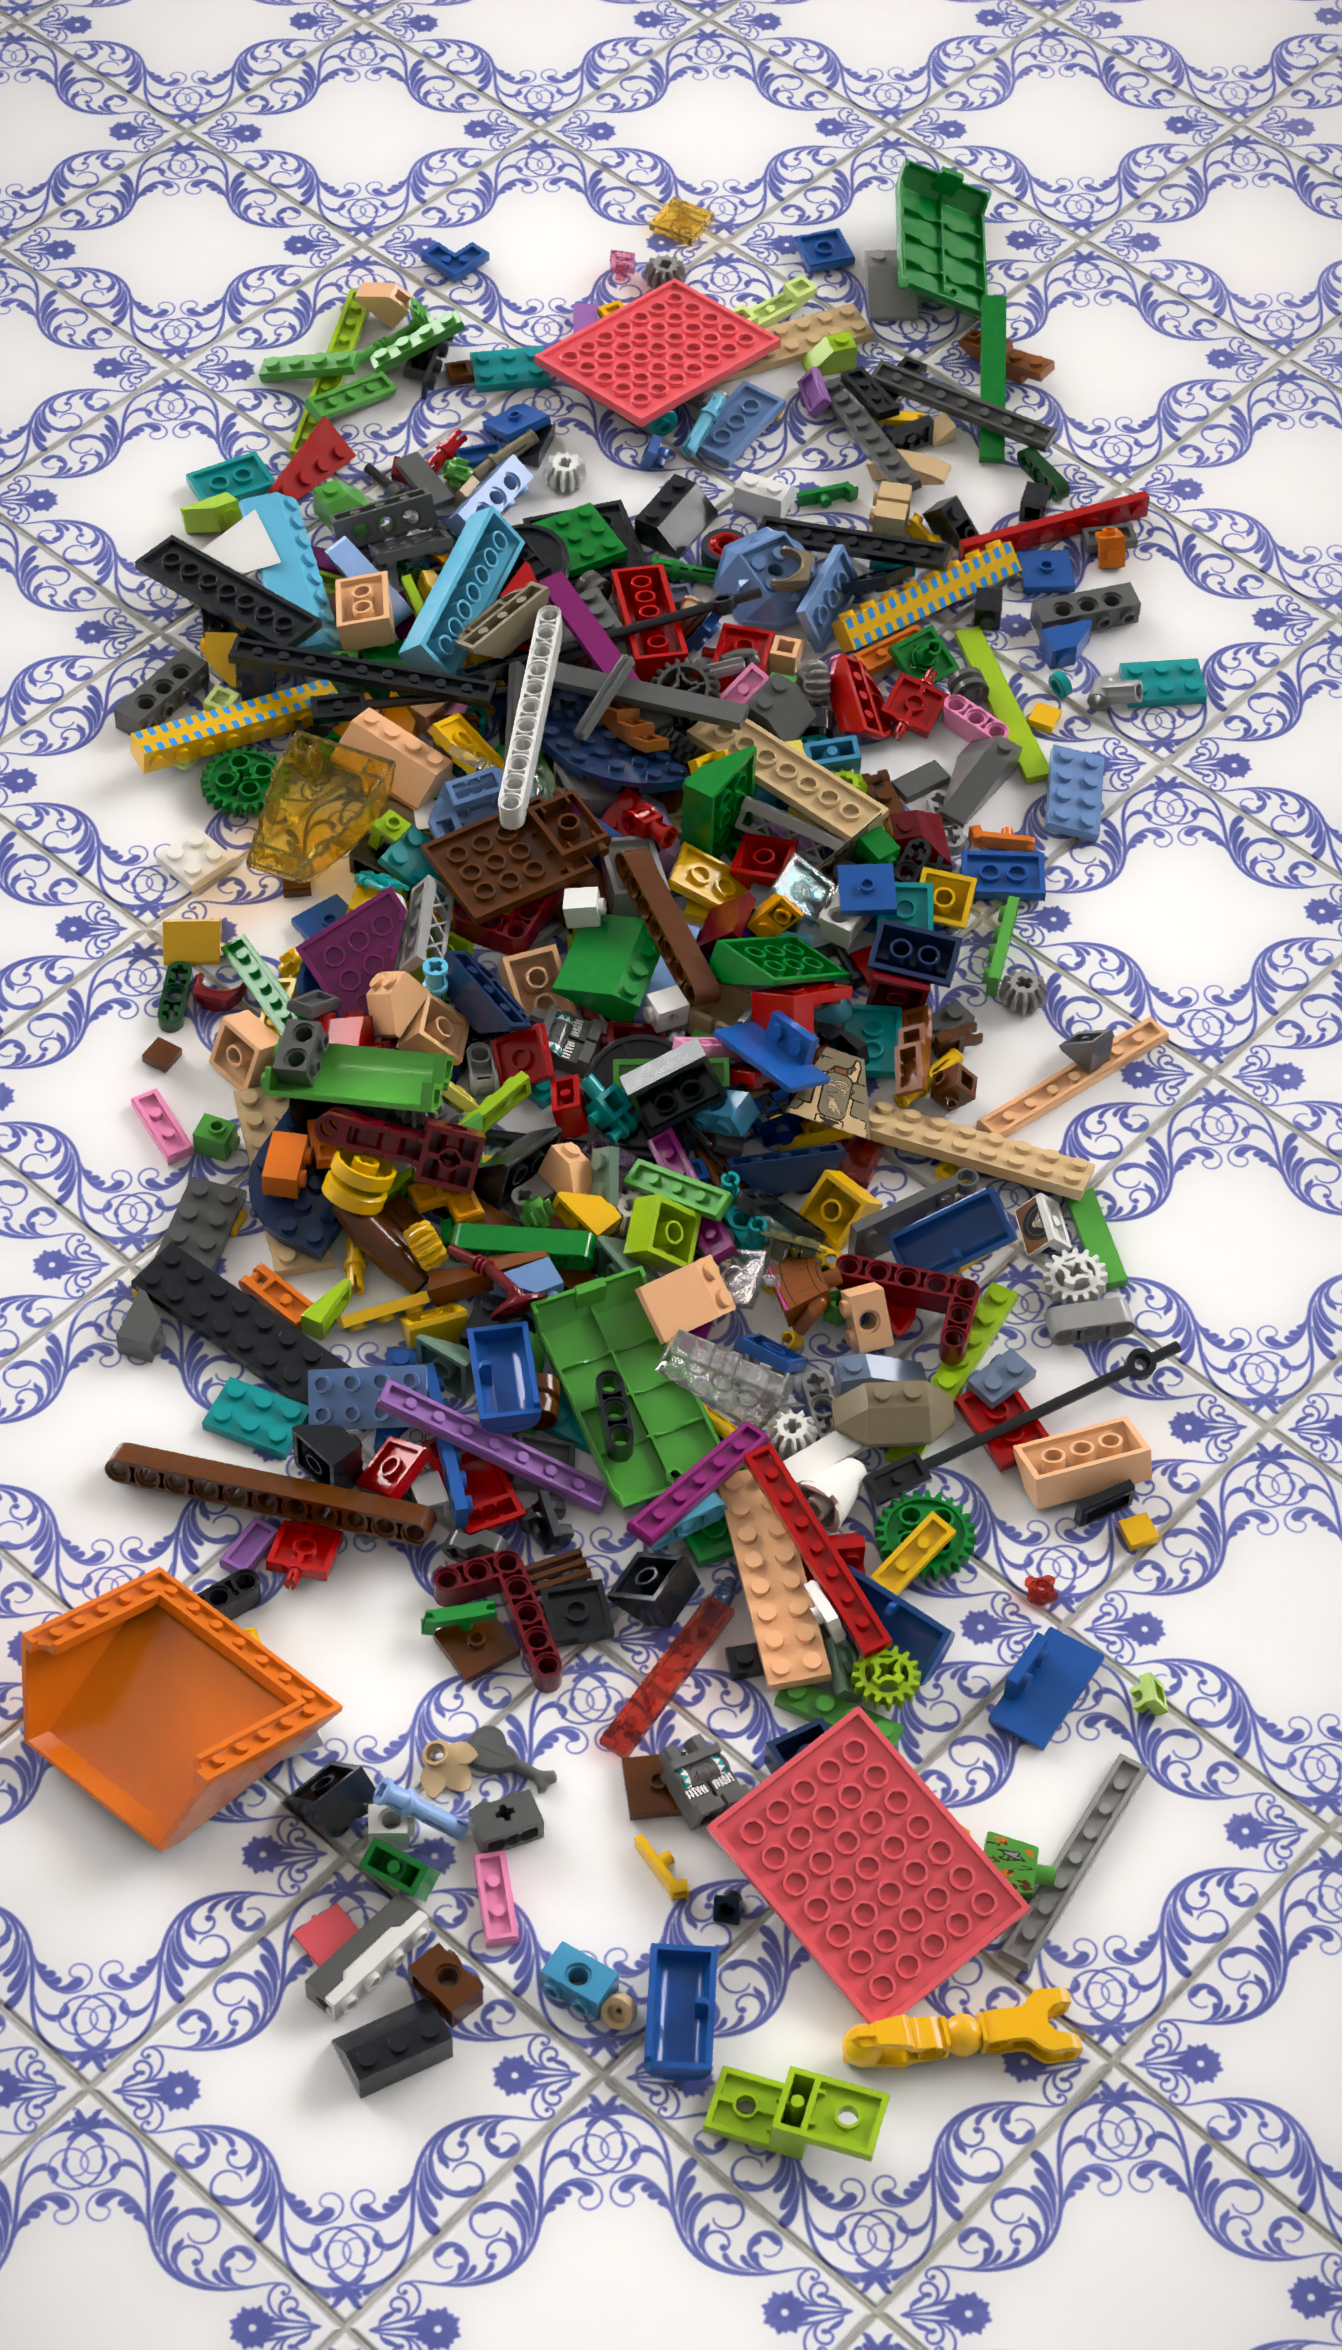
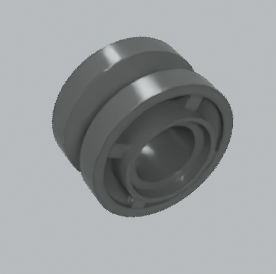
M594 570L585 572L574 585V589L578 594L598 587L607 601L612 592L611 582L601 577Z
M966 667L956 671L947 683L951 695H961L977 706L987 699L990 692L981 670L976 667Z

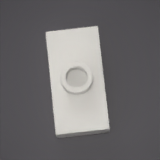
M812 1580L804 1584L806 1592L813 1602L814 1607L810 1608V1611L814 1615L818 1626L824 1624L836 1644L845 1640L846 1634L840 1619L818 1583Z

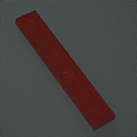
M710 1594L706 1596L599 1739L600 1745L621 1758H628L734 1617L735 1609Z

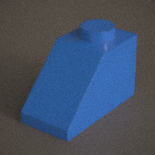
M1090 619L1041 629L1039 650L1050 670L1071 666L1076 663L1090 641L1092 627Z

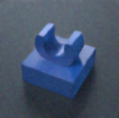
M655 434L652 435L644 450L639 465L640 468L648 471L652 463L658 468L664 467L671 451L668 448L660 447L661 437Z

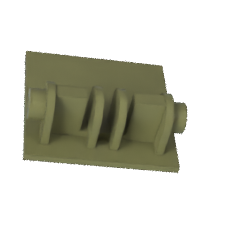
M770 1228L769 1233L760 1231V1235L771 1240L770 1245L764 1244L762 1255L767 1256V1260L780 1262L783 1260L784 1254L785 1257L791 1256L792 1250L795 1248L794 1257H800L801 1255V1258H815L819 1268H821L822 1259L818 1258L819 1253L826 1254L827 1251L820 1248V1243L816 1242V1240L799 1236L798 1240L795 1241L791 1239L792 1235L787 1234V1232Z

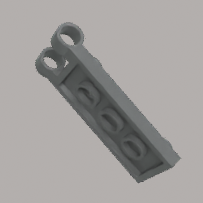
M962 1168L955 1175L850 1224L848 1254L875 1259L890 1251L891 1249L885 1237L968 1197L967 1195L974 1194L978 1189V1173L971 1168ZM968 1179L973 1183L964 1184L960 1180Z

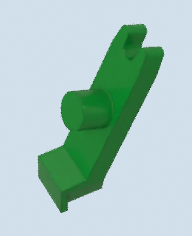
M846 481L844 483L804 490L796 493L798 498L796 504L798 507L820 503L822 508H828L833 500L843 498L850 503L858 498V486L854 487Z
M492 1600L439 1609H427L424 1619H421V1634L434 1636L436 1628L459 1625L462 1631H468L473 1627V1622L496 1618V1603Z

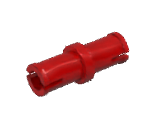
M455 428L454 432L443 443H439L436 446V451L426 461L430 467L434 464L432 470L436 474L446 460H452L455 457L454 453L468 440L465 434L462 437L460 436L463 432L460 429Z

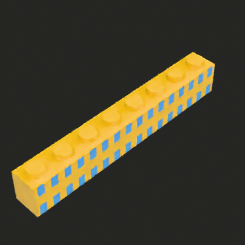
M1000 540L990 542L985 545L986 550L982 552L979 549L971 551L964 555L965 560L961 562L958 559L950 561L946 572L929 571L923 574L924 579L919 582L913 579L902 584L903 589L898 592L892 589L881 594L882 599L875 602L874 599L861 603L859 605L860 610L853 612V609L840 613L838 615L839 619L832 622L831 626L841 651L856 650L975 593L977 587L986 588L1021 571L1022 569L1011 541L1001 543Z
M321 679L131 733L130 753L143 774L185 763L188 760L191 761L219 753L222 750L226 751L232 749V747H240L295 731V720H301L303 728L313 726L310 696L338 694V691L331 681Z

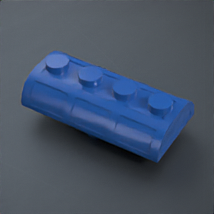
M993 1186L984 1188L885 1237L897 1264L948 1274L1018 1240L1010 1217Z
M528 1321L467 1328L481 1426L486 1431L492 1433L517 1432L535 1426L540 1421L542 1412Z
M848 1565L847 1567L893 1640L892 1647L887 1650L892 1651L896 1645L899 1647V1654L902 1655L908 1651L910 1653L909 1661L917 1660L918 1662L917 1670L921 1671L920 1686L925 1685L936 1673L953 1643L955 1632L851 1565ZM842 1624V1627L846 1634L845 1638L854 1644V1642L852 1641L851 1637L849 1636L848 1632Z
M651 1943L644 2050V2070L650 2076L658 2079L697 2081L710 2076L713 2061L718 1947Z

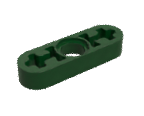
M1029 446L1018 451L1017 460L1021 469L1035 483L1052 486L1051 499L1054 502L1069 497L1070 488L1065 478L1034 447Z
M173 962L166 971L157 1012L158 1025L165 1032L179 1031L184 1025L193 983L192 967L186 962ZM179 974H182L180 983H177L176 977H178ZM173 993L183 995L179 1000H170L168 998ZM170 1010L174 1011L175 1015L174 1017H172V1020H168L170 1017Z

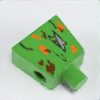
M987 1832L984 1853L1024 1900L1032 1898L1035 1884L1054 1886L1056 1867L1037 1864L1039 1853L1037 1846L995 1832Z

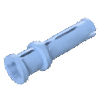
M389 1777L383 1778L376 1787L373 1796L374 1804L378 1806L384 1804L396 1810L398 1816L415 1818L457 1841L465 1837L469 1828L467 1827L469 1825L468 1821L419 1798L415 1790L410 1788L406 1790L394 1784L393 1779Z

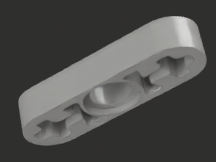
M933 790L928 794L927 812L940 814L941 810H939L938 802L943 805L946 791ZM952 822L951 825L944 826L950 856H956L964 849L965 837L961 826ZM950 835H951V839H952L953 844H952L950 841H948V836H950Z
M812 1369L803 1375L801 1390L809 1417L813 1418L814 1426L817 1427L818 1436L816 1441L828 1435V1433H825L826 1424L830 1423L831 1433L835 1430L832 1412L819 1414L814 1408L817 1405L824 1404L831 1409L830 1404L835 1397L828 1375L822 1370ZM811 1382H816L820 1386L819 1394L816 1395L815 1387Z

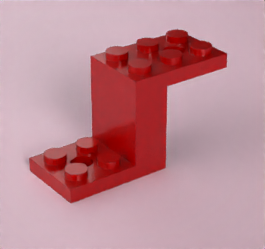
M808 982L751 991L752 1021L767 1031L772 1012L782 1011L814 1035V1009L821 1008V1003L825 1005H839L842 999L852 998V986ZM742 1061L730 1064L731 1086L744 1083L746 1088L759 1089L763 1088V1083L778 1085L770 1078L763 1076L750 1063Z

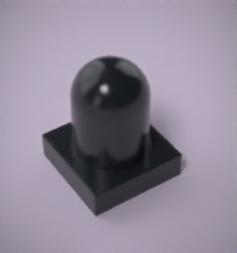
M729 1890L724 1895H715L713 1921L733 1925L740 1924L743 1899L738 1891Z

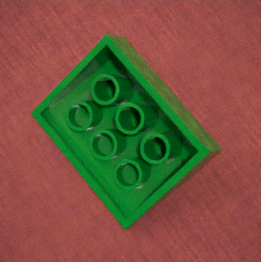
M749 746L701 766L692 776L689 775L684 780L682 785L684 796L681 805L683 819L680 825L682 829L681 846L686 842L721 860L726 854V845L730 842H737L745 831L734 826L741 812L744 799L747 796L754 798L757 747ZM747 811L743 824L751 826L753 813Z
M606 914L602 915L601 926L578 928L551 992L615 1022L631 1023L661 956L642 918Z
M793 934L717 940L709 962V966L717 981L724 985L774 986L849 979L851 975Z

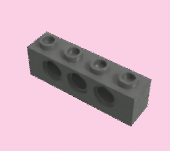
M427 486L328 515L335 542L345 535L357 549H359V546L368 543L383 542L388 537L394 536L398 538L406 536L409 531L415 529L427 530L433 527V524L439 523L432 494ZM407 510H415L411 518H403ZM381 518H390L387 525H378ZM357 525H366L361 533L354 532V528Z
M1128 582L1032 601L1030 622L1039 640L1041 629L1089 619L1092 622L1091 631L1138 622L1141 602L1132 584Z
M183 648L114 708L116 728L131 736L133 732L158 726L166 719H169L178 708L186 704L195 693L208 684L210 681L208 662Z

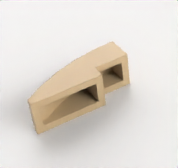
M897 449L920 478L921 485L945 484L951 470L949 463L922 453ZM868 459L866 466L871 479L884 480L880 472Z

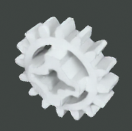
M1077 1247L1073 1248L1071 1254H1068L1063 1249L1062 1257L1059 1258L1053 1254L1051 1256L1052 1263L1045 1264L1043 1283L1045 1284V1292L1051 1293V1300L1053 1302L1061 1299L1062 1305H1067L1068 1302L1074 1304L1088 1302L1089 1299L1099 1300V1293L1106 1292V1283H1108L1106 1264L1099 1263V1255L1097 1254L1089 1257L1088 1249L1082 1254L1078 1253Z

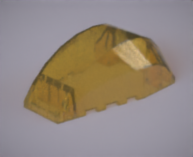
M297 730L272 770L270 787L266 791L264 808L260 812L258 819V829L254 833L246 860L247 867L294 883H307L321 876L369 833L372 823L377 818H380L392 788L396 768L395 761Z

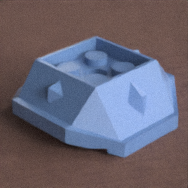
M765 527L729 543L723 548L713 584L717 594H737L758 587L762 592V598L737 604V607L733 609L731 614L740 626H753L764 630L780 631L799 622L796 610L817 576L819 568L815 563L813 564L809 584L799 591L779 592L772 589L770 586L772 579L790 577L801 566L797 561L783 557L780 554L781 547L789 546L805 550L800 542L792 539L786 532L775 531Z
M494 766L445 782L428 819V827L433 838L437 839L499 812L498 798L504 771ZM531 790L530 798L535 796L533 790Z

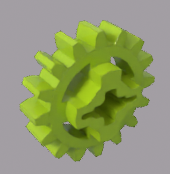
M896 1645L892 1651L886 1649L866 1659H863L862 1655L859 1654L858 1662L853 1663L851 1684L855 1685L854 1694H863V1704L869 1701L874 1702L873 1708L875 1710L879 1708L880 1704L885 1705L887 1712L891 1710L893 1704L902 1709L904 1700L912 1703L914 1693L918 1694L921 1671L917 1670V1660L909 1661L910 1653L908 1651L902 1655L899 1654V1647ZM865 1673L868 1674L867 1679L870 1681V1683L867 1682Z

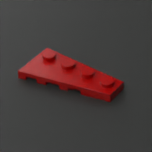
M324 415L267 492H279L285 496H291L298 501L355 458L356 454Z

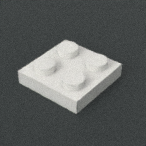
M200 828L195 829L156 855L157 863L191 892L196 891L235 865L234 857Z

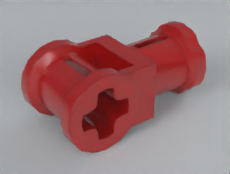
M643 803L637 810H628L622 814L621 823L628 834L637 835L643 840L651 837L663 849H668L672 846L677 838L678 830L672 825L668 826L663 823V815L658 813L649 803Z

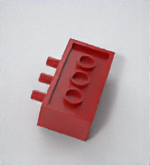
M723 623L717 647H703L701 656L713 659L712 663L719 662V656L735 649L754 648L759 652L757 655L760 657V663L756 666L768 675L769 655L775 638V631ZM741 673L717 678L716 681H719L721 687L718 690L720 694Z

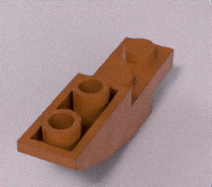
M971 329L958 341V345L980 363L981 330ZM1006 339L1007 379L1020 384L1028 378L1041 382L1055 369L1054 360L1013 349V340Z

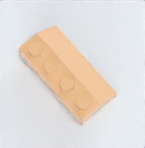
M370 707L351 721L332 753L333 759L416 811L436 797L445 782L451 781L453 761Z
M1127 1416L1013 1446L1014 1456L1025 1492L1037 1510L1094 1495L1128 1479L1134 1485L1152 1479L1151 1448Z

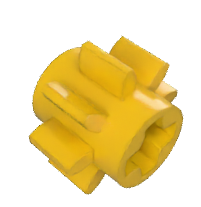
M292 947L279 957L282 963L278 966V970L283 978L297 977L303 962L298 952Z

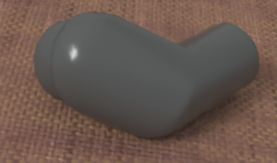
M754 648L735 649L719 656V662L741 656L746 661L747 666H749L751 662L755 665L759 664L760 657L757 655L759 652Z

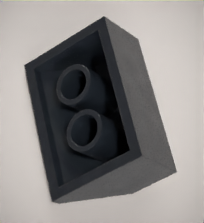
M674 474L635 518V532L640 544L680 560L716 518L718 511L696 482Z
M697 1037L619 1077L650 1137L728 1098Z
M556 1126L531 1131L522 1138H516L510 1146L502 1151H497L486 1162L479 1163L472 1190H474L478 1197L496 1209L511 1200L512 1191L538 1173L551 1145L559 1144L563 1129Z
M424 1998L332 2040V2044L360 2099L453 2057L452 2036L438 2010Z

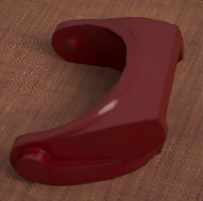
M200 972L194 978V1001L202 1009L214 1012H222L234 1008L249 991L244 983L231 990L209 988L203 984L204 973Z

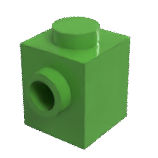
M204 1113L192 1134L195 1153L223 1162H227L231 1153H235L240 1144L237 1123Z

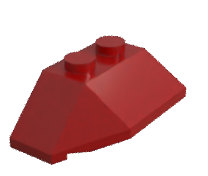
M841 653L837 659L829 693L839 730L846 735H856L860 739L884 740L888 738L894 731L891 721L879 716L880 710L885 703L882 693L873 678L865 671L866 667L862 661Z

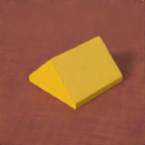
M923 866L919 882L933 883V923L965 930L971 913L977 878Z
M165 919L162 922L164 965H170L177 961H183L189 965H220L222 919Z
M454 1302L407 1316L397 1317L408 1349H417L416 1337L419 1334L455 1344L460 1343L461 1333L468 1321V1313L465 1308Z

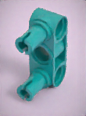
M729 1171L727 1175L724 1173L721 1176V1186L719 1188L731 1192L733 1197L736 1198L740 1192L738 1188L740 1182L739 1175L734 1171ZM732 1203L721 1221L725 1227H728L734 1233L735 1247L738 1251L736 1255L744 1266L767 1258V1256L762 1255L764 1244L770 1245L771 1240L760 1235V1231L766 1233V1219L761 1216L754 1217L748 1215Z

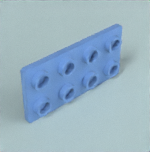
M404 1365L309 1370V1425L342 1426L345 1430L415 1427L376 1408L375 1405L388 1378L428 1397L427 1366Z

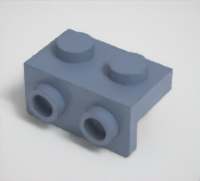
M1010 1348L1002 1355L997 1354L994 1356L990 1363L982 1370H975L970 1374L966 1381V1393L972 1391L992 1410L1036 1377L1037 1370Z

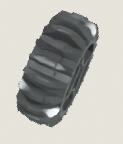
M686 657L684 663H680V660L676 658L675 665L671 666L670 663L666 662V670L657 668L658 677H651V683L668 687L676 680V683L671 688L683 690L682 686L684 685L685 690L688 692L721 698V694L718 691L721 687L719 681H716V673L714 671L710 672V667L707 664L701 667V661L698 659L691 664V660ZM685 677L695 678L700 683L698 681H688ZM669 714L674 719V725L678 722L681 730L684 728L685 723H688L691 728L694 726V722L697 721Z

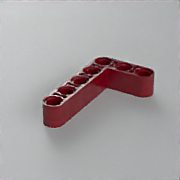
M568 886L514 909L510 916L502 914L477 926L474 925L458 903L452 910L453 931L474 944L508 956L529 951Z
M853 1254L841 1255L837 1259L835 1268L838 1267L843 1280V1284L835 1286L838 1290L875 1282L884 1288L886 1302L946 1314L940 1335V1360L948 1365H957L965 1359L978 1310L980 1287L974 1280Z
M509 1549L501 1550L445 1566L435 1572L433 1577L434 1600L442 1607L457 1606L499 1594L534 1686L544 1693H552L560 1688L562 1683V1661L523 1561L517 1552ZM528 1619H529V1620H532L531 1622H524V1621H523V1620H528ZM540 1645V1646H543V1647H541V1648H535V1647H532V1646ZM544 1671H551V1672H553V1673H551V1674H545V1673H542V1672H544Z

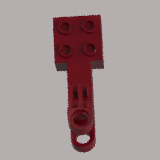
M343 1105L331 1108L319 1116L314 1123L315 1136L324 1143L362 1154L367 1153L380 1156L391 1161L396 1160L409 1163L413 1166L411 1172L413 1181L470 1195L486 1141L483 1130L426 1117L422 1131L363 1114L358 1109ZM332 1120L337 1124V1128L333 1125ZM322 1123H324V1126L329 1131V1133L333 1135H327L324 1133L322 1129Z

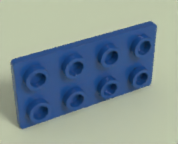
M782 1011L772 1012L767 1031L751 1021L715 1029L713 1032V1037L719 1040L724 1047L734 1051L744 1062L750 1063L763 1076L777 1083L785 1092L795 1093L829 1084L830 1077L812 1064L819 1038Z
M1049 1627L1044 1635L1037 1632L1006 1677L1003 1696L990 1713L988 1721L1043 1751L1103 1663L1104 1655L1053 1627Z

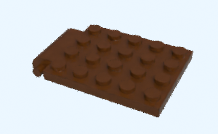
M558 787L552 793L554 797L545 801L539 794L531 797L526 809L525 823L516 830L503 828L500 824L499 812L421 845L422 855L475 926L596 873L595 866L589 859L597 855L601 857L606 856L610 852L608 847L611 844V837L573 789L564 792L561 787ZM571 802H573L577 809L580 811V817L570 813Z

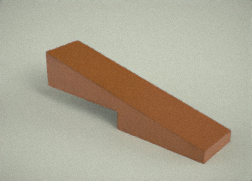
M547 1250L489 1255L488 1259L492 1260L494 1266L504 1273L549 1255ZM470 1267L431 1270L429 1274L428 1292L436 1307L480 1295L481 1291H494V1281L489 1276L484 1277L472 1271Z

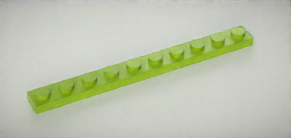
M350 288L326 353L356 350L370 313L369 310L363 308L354 299L358 289ZM346 375L316 378L309 398L342 386ZM306 408L291 443L289 459L299 450L318 423Z

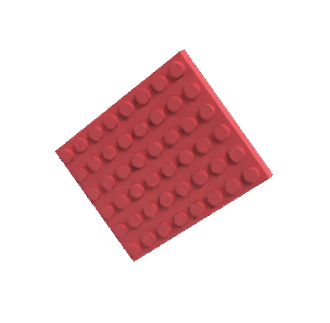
M674 278L534 355V364L637 426L643 427L780 348L781 338Z
M857 1706L706 1827L709 1834L868 2025L875 2021L907 2013L1031 1910L1030 1905L860 1706Z

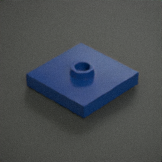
M839 228L799 235L793 239V244L809 274L855 265V257Z
M522 403L483 421L482 426L484 431L512 442L529 429L535 432L550 425L551 419L550 415Z
M1069 550L1017 551V558L1022 569L1019 571L1023 594L1075 592V581Z
M893 863L837 865L841 917L897 915Z
M336 893L291 918V924L307 940L346 915L349 905Z
M760 1333L737 1337L733 1346L756 1358L762 1364L784 1374L804 1371L809 1363L808 1358Z

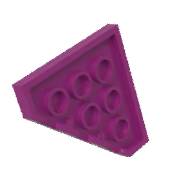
M391 886L295 947L321 989L341 999L339 1008L335 1009L340 1018H346L345 1012L363 1010V1016H369L366 994L371 988V980L378 973L394 971L406 908Z

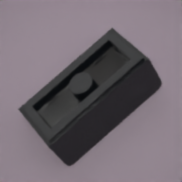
M554 422L535 431L539 443L517 457L522 464L540 467L555 437Z

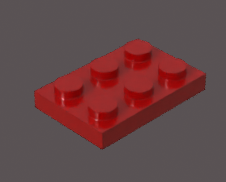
M972 1391L955 1397L954 1401L955 1407L975 1435L1031 1409L1019 1391H1016L992 1410ZM1036 1420L983 1445V1448L999 1471L1002 1472L1017 1465L1013 1446L1049 1437L1050 1435L1040 1421Z

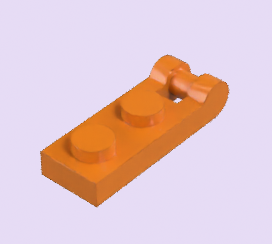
M262 1263L253 1269V1273L250 1276L245 1275L238 1281L240 1289L245 1294L252 1295L270 1311L297 1330L301 1328L300 1316L314 1304Z

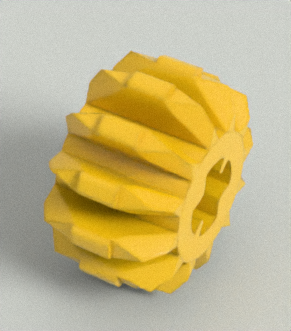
M429 1221L416 1222L403 1232V1238L408 1248L424 1271L428 1272L436 1269L448 1260L446 1248Z

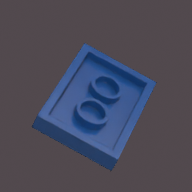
M961 851V874L977 878L973 899L1008 900L1009 896L1020 897L1019 900L1045 901L1044 853Z

